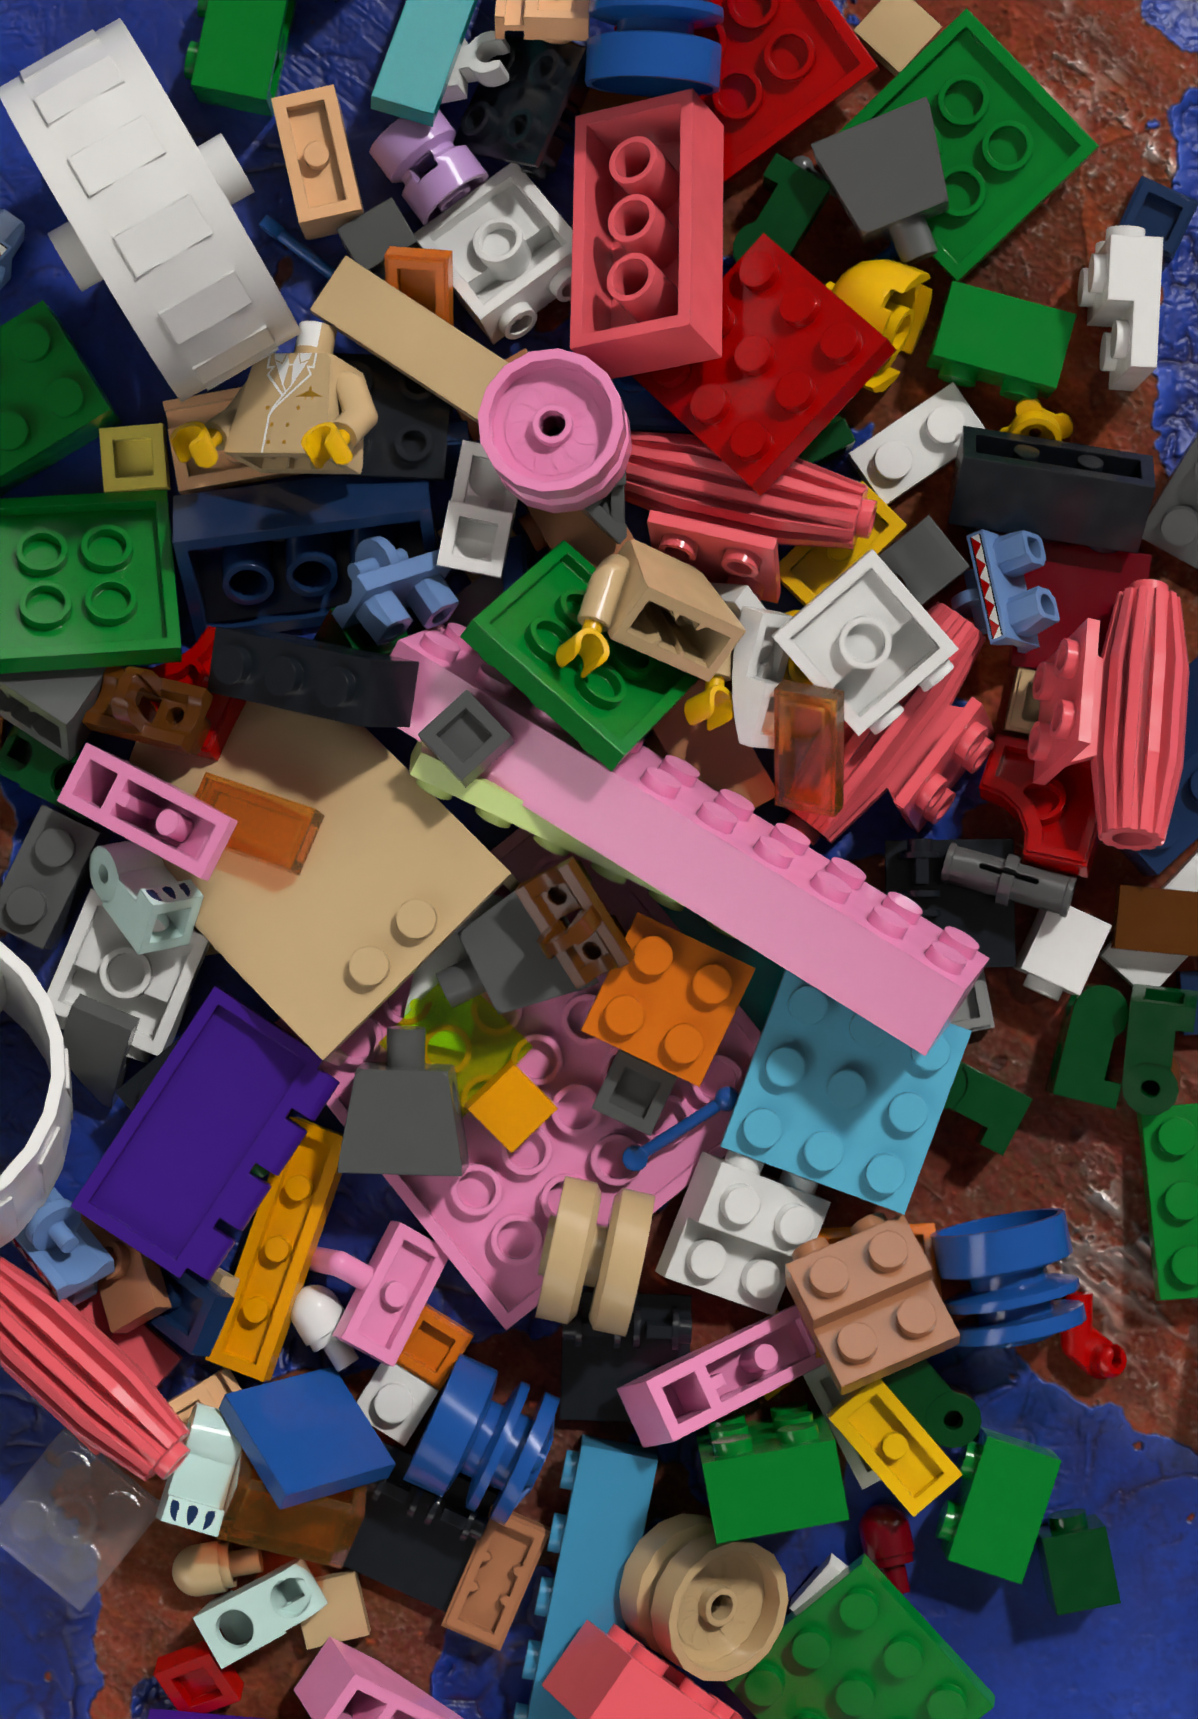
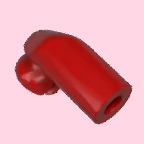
M1076 1291L1061 1297V1300H1079L1083 1302L1087 1320L1081 1325L1060 1332V1345L1063 1353L1090 1377L1103 1380L1120 1376L1126 1368V1353L1120 1345L1113 1344L1093 1327V1293Z

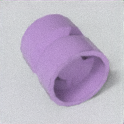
M440 110L437 113L433 127L404 118L397 119L379 135L369 151L392 183L403 182L405 184L402 197L424 226L484 183L489 177L466 145L454 146L453 141L456 132ZM436 163L438 164V166L432 169L429 173L425 174V172L428 171L431 167H433Z

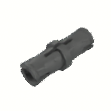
M951 842L944 861L940 883H949L996 896L995 903L1007 907L1010 901L1060 914L1061 917L1066 918L1076 887L1077 877H1069L1022 864V857L1009 853L1007 859L960 847L958 844Z

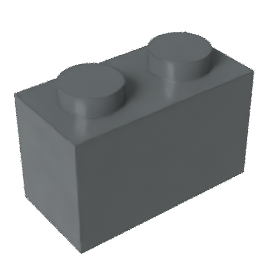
M41 805L0 889V929L41 949H57L91 880L89 872L90 855L97 846L108 844L112 835L55 807Z

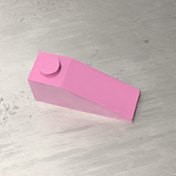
M87 742L57 799L63 805L206 881H209L238 823L237 820L177 786Z
M795 1304L670 1361L617 1388V1391L643 1448L675 1442L825 1363L822 1358H815L814 1341Z
M329 1637L294 1688L296 1695L312 1719H464L380 1661L332 1637Z

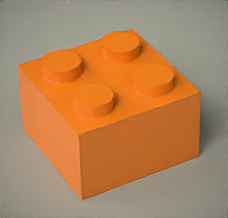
M636 912L625 936V940L635 956L629 964L608 971L582 1025L581 1031L700 1087L756 968Z

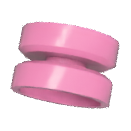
M559 348L531 351L504 365L486 387L478 412L480 443L505 488L527 506L551 513L583 510L605 498L624 476L632 451L630 422L622 399L608 373L585 355ZM555 427H559L562 431L559 435L547 436V433Z

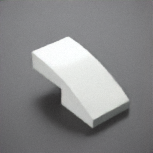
M462 441L452 497L448 503L436 565L501 578L518 498L505 488L481 443Z
M742 606L739 621L746 632L734 647L732 669V701L738 740L740 744L748 747L786 750L803 688L783 681L789 656L771 635L793 616L778 611Z

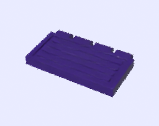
M214 986L70 1207L175 1276L181 1278L189 1268L201 1277L211 1280L236 1242L230 1235L216 1227L217 1223L222 1219L238 1230L243 1231L272 1187L268 1182L251 1171L258 1164L279 1176L307 1134V1130L287 1116L292 1109H295L305 1117L315 1121L340 1082L319 1068L323 1060L306 1043L219 986Z

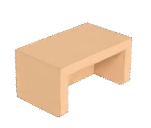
M334 84L271 98L298 222L306 240H312L338 234L337 228L362 215L364 209L343 115Z

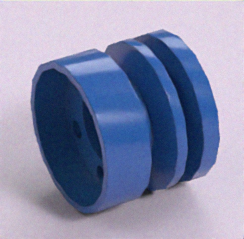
M711 0L590 1L588 8L590 17L617 26V31L594 35L587 39L585 83L587 87L604 92L642 97H658L692 88L699 96L720 92L722 46L720 43L694 35V30L709 28L723 23V7L707 2Z
M1043 1208L999 1214L951 1225L931 1234L939 1277L949 1280L970 1281L971 1288L958 1292L944 1301L949 1314H976L954 1323L960 1333V1342L956 1346H989L991 1348L1022 1346L1046 1340L1056 1333L1074 1328L1087 1320L1083 1302L1066 1299L1054 1300L1076 1292L1080 1288L1079 1278L1071 1274L1047 1273V1265L1058 1262L1073 1253L1065 1210L1061 1208Z
M460 1353L433 1409L403 1480L442 1497L449 1490L459 1473L471 1477V1482L466 1498V1508L475 1512L489 1485L499 1490L489 1519L505 1525L513 1510L531 1492L554 1439V1420L560 1398L545 1392L532 1417H528L522 1414L521 1411L530 1390L529 1384L521 1381L504 1405L497 1403L492 1398L497 1383L498 1370Z

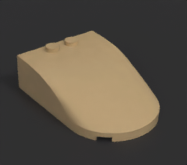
M246 701L218 762L140 742L135 743L129 762L177 786L238 821L209 881L203 880L162 858L164 865L177 882L191 879L204 897L195 923L196 928L323 1061L340 1066L348 1058L339 1047L502 884L511 893L520 884L514 875L435 796L427 793L417 785V778L409 775L410 771L365 727Z

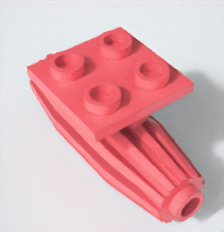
M630 431L632 451L626 467L625 501L650 511L647 525L652 548L695 567L705 575L710 583L748 585L759 601L764 600L778 604L781 594L778 545L853 549L858 537L869 539L876 517L877 501L867 499L868 487L865 484L797 457L765 493L760 496L694 434Z
M1140 579L1132 582L1130 587L1117 594L1101 657L1098 656L1100 620L1087 618L1068 639L1064 638L1061 641L1058 649L1046 662L1042 661L1038 665L1033 680L1032 694L1035 700H1040L1038 721L1034 723L1031 729L1027 747L1028 758L1035 760L1033 783L1046 785L1065 767L1091 760L1098 838L1107 846H1114L1122 850L1132 849V851L1156 849V846H1162L1166 840L1184 765L1190 673L1180 596L1177 597L1176 592L1169 591V586L1162 581Z
M935 601L926 611L959 648L958 651L948 658L954 665V668L928 691L924 692L917 685L904 696L899 703L905 710L880 733L874 735L867 728L858 736L840 714L837 713L816 737L781 804L790 814L783 824L789 825L803 833L810 840L812 846L817 843L820 837L829 843H833L888 790L894 804L908 826L919 833L927 821L934 825L949 810L956 797V793L951 789L966 770L971 774L975 773L990 755L994 747V742L990 740L994 734V729L983 704L974 697H971L964 707L952 706L986 637L970 621L947 605Z
M0 1256V1365L4 1368V1371L96 1456L102 1453L143 1481H147L155 1474L162 1480L167 1479L183 1463L191 1451L184 1444L190 1431L157 1388L183 1357L146 1323L127 1334L111 1333L99 1288L95 1295L75 1306L66 1298L58 1302L53 1292L45 1284Z

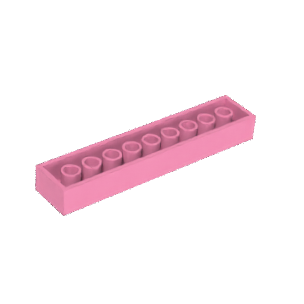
M450 622L447 626L441 624L397 641L390 656L419 662L410 727L397 728L421 742L418 733L463 692L468 690L504 727L515 742L479 776L495 783L523 800L522 805L924 1056H926L952 1022L990 959L978 951L980 946L971 936L954 927L946 926L943 930L921 916L923 913L921 907L908 897L896 892H888L886 895L865 882V873L854 864L838 857H833L831 860L809 848L810 840L797 829L783 823H777L775 826L753 813L755 807L745 797L727 789H721L718 792L698 779L700 773L688 762L671 755H666L663 758L643 746L644 738L610 771L596 757L587 753L580 746L579 742L550 716L536 708L523 692L496 668L488 665L479 656L478 652L460 637L467 627Z

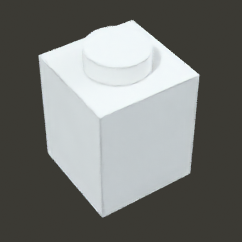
M1070 906L1066 918L1061 917L1060 914L1039 909L1016 959V967L1013 968L1027 974L1023 986L1048 998L1058 1001L1063 991L1072 995H1080L1112 925Z

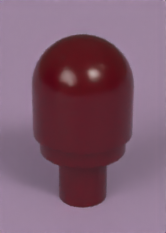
M888 1503L876 1504L867 1509L860 1520L859 1534L863 1554L865 1553L902 1594L910 1592L905 1564L914 1561L912 1552L915 1551L909 1520L905 1513L895 1505Z

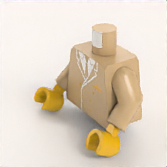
M307 320L300 322L299 328L302 333L297 335L294 353H273L255 363L251 367L247 381L225 410L205 424L199 421L187 422L178 426L171 433L170 443L179 462L186 463L193 457L197 466L210 468L218 461L217 450H224V453L260 473L361 474L364 437L376 425L378 414L363 373L333 355L337 329L329 324Z
M635 539L625 542L618 554L607 556L593 572L577 617V621L582 625V628L558 647L556 652L558 666L563 668L579 654L584 663L581 678H585L606 662L610 655L607 640L601 634V632L607 631L610 639L705 680V691L689 698L684 705L685 717L690 725L695 726L707 720V730L711 731L729 722L734 717L732 693L724 686L725 682L732 679L734 647L745 634V628L705 575L698 569L656 550L646 543H641Z

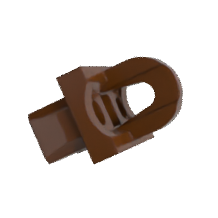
M116 666L106 667L103 673V683L99 697L95 704L86 711L82 722L93 731L188 755H196L201 751L211 728V721L206 717V714L214 696L207 688L158 677L152 670L129 666L126 669ZM150 700L160 703L158 710H156V707Z
M572 856L520 883L514 892L541 932L536 942L547 959H553L556 956L570 980L578 989L610 970L629 964L635 954L625 940L626 932L615 915L608 913L591 886L592 878L582 862L575 860ZM580 909V912L568 927L563 916Z

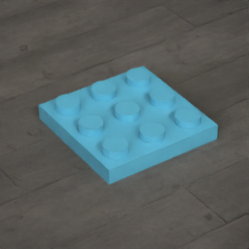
M784 969L720 1146L905 1215L972 1031L950 1023L926 1056Z

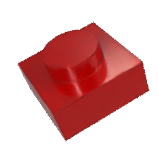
M205 1640L158 1657L153 1673L178 1711L197 1713L214 1711L240 1701L244 1688V1682L232 1664L223 1669L220 1668Z

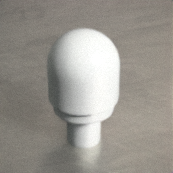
M322 1285L305 1286L296 1297L291 1311V1321L305 1345H310L313 1352L323 1348L336 1371L339 1372L359 1359L353 1347L332 1336L345 1309L337 1296L329 1288Z

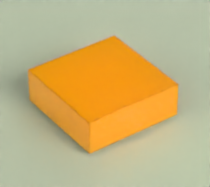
M512 1060L508 1061L465 1103L467 1109L511 1153L558 1109L555 1103Z

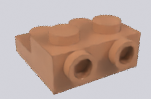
M883 1212L870 1214L857 1221L851 1227L850 1232L852 1236L829 1245L824 1237L809 1240L793 1251L792 1258L794 1261L785 1264V1284L841 1396L959 1345L960 1333L931 1280L932 1268L904 1214L890 1220L887 1219Z

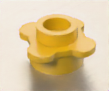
M1023 398L1016 404V415L1010 425L999 430L1001 432L1030 436V430L1037 428L1041 431L1038 438L1062 441V439L1068 438L1072 434L1073 423L1071 418L1065 413L1054 414L1042 408L1037 398Z

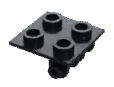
M505 35V39L510 45V53L494 56L488 62L500 60L509 73V81L496 87L478 84L469 107L462 116L461 125L453 144L454 146L466 145L474 156L523 165L521 171L526 173L527 176L539 181H545L548 172H556L558 160L566 144L555 135L570 138L573 133V129L560 118L563 117L575 121V116L581 115L577 108H582L590 90V87H587L585 83L587 47L550 44L542 40H524L522 37Z
M333 353V355L363 373L378 414V421L364 437L361 474L317 475L445 481L450 413L454 412V407L375 355Z
M923 838L885 840L886 895L888 892L902 894L918 904L923 910L921 916L943 930L946 926L954 927L971 936L980 946L978 951L990 958L985 967H1016L1015 902L1010 901L1007 907L995 903L996 896L949 883H940L944 861L951 842L958 844L960 847L1007 859L1009 853L1014 854L1013 839L933 840Z
M582 1291L576 1316L568 1324L563 1323L560 1419L631 1422L617 1388L690 1353L692 1340V1295L637 1293L625 1337L593 1330L589 1320L593 1292Z
M382 1441L396 1464L389 1478L362 1486L329 1559L446 1612L476 1540L480 1541L490 1518L487 1514L491 1505L494 1504L498 1493L487 1489L475 1512L466 1508V1498L471 1481L457 1476L449 1490L442 1497L403 1480L413 1455Z

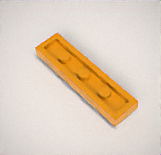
M289 1117V1119L307 1130V1134L279 1176L271 1172L269 1174L267 1182L272 1187L257 1209L234 1275L240 1279L234 1295V1302L227 1315L219 1339L216 1340L210 1356L205 1359L261 1382L270 1381L291 1323V1311L294 1302L304 1286L312 1256L316 1251L342 1173H338V1161L344 1134L299 1117Z

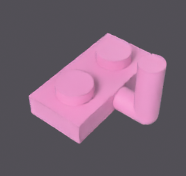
M390 1221L368 1265L344 1251L317 1247L312 1256L309 1270L335 1276L356 1288L332 1336L380 1363L394 1367L449 1258L436 1242L397 1221Z

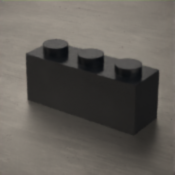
M963 426L948 491V524L961 525L971 532H977L981 529L1005 533L1025 530L1039 535L1043 543L1061 541L1086 545L1100 553L1123 551L1138 554L1156 489L1153 456Z
M216 627L207 690L214 694L360 727H410L419 662L270 630Z

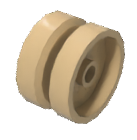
M565 1176L557 1215H550L537 1275H542L543 1281L535 1317L568 1324L577 1314L583 1285L594 1287L589 1312V1320L593 1330L626 1337L642 1272L654 1210L655 1195L622 1188L614 1196L607 1226L599 1225L596 1223L602 1193L598 1183Z
M679 1514L659 1522L638 1541L624 1566L619 1590L622 1619L633 1637L703 1681H728L749 1672L770 1652L783 1628L789 1601L786 1575L774 1554L749 1539L716 1544L712 1519L698 1514Z

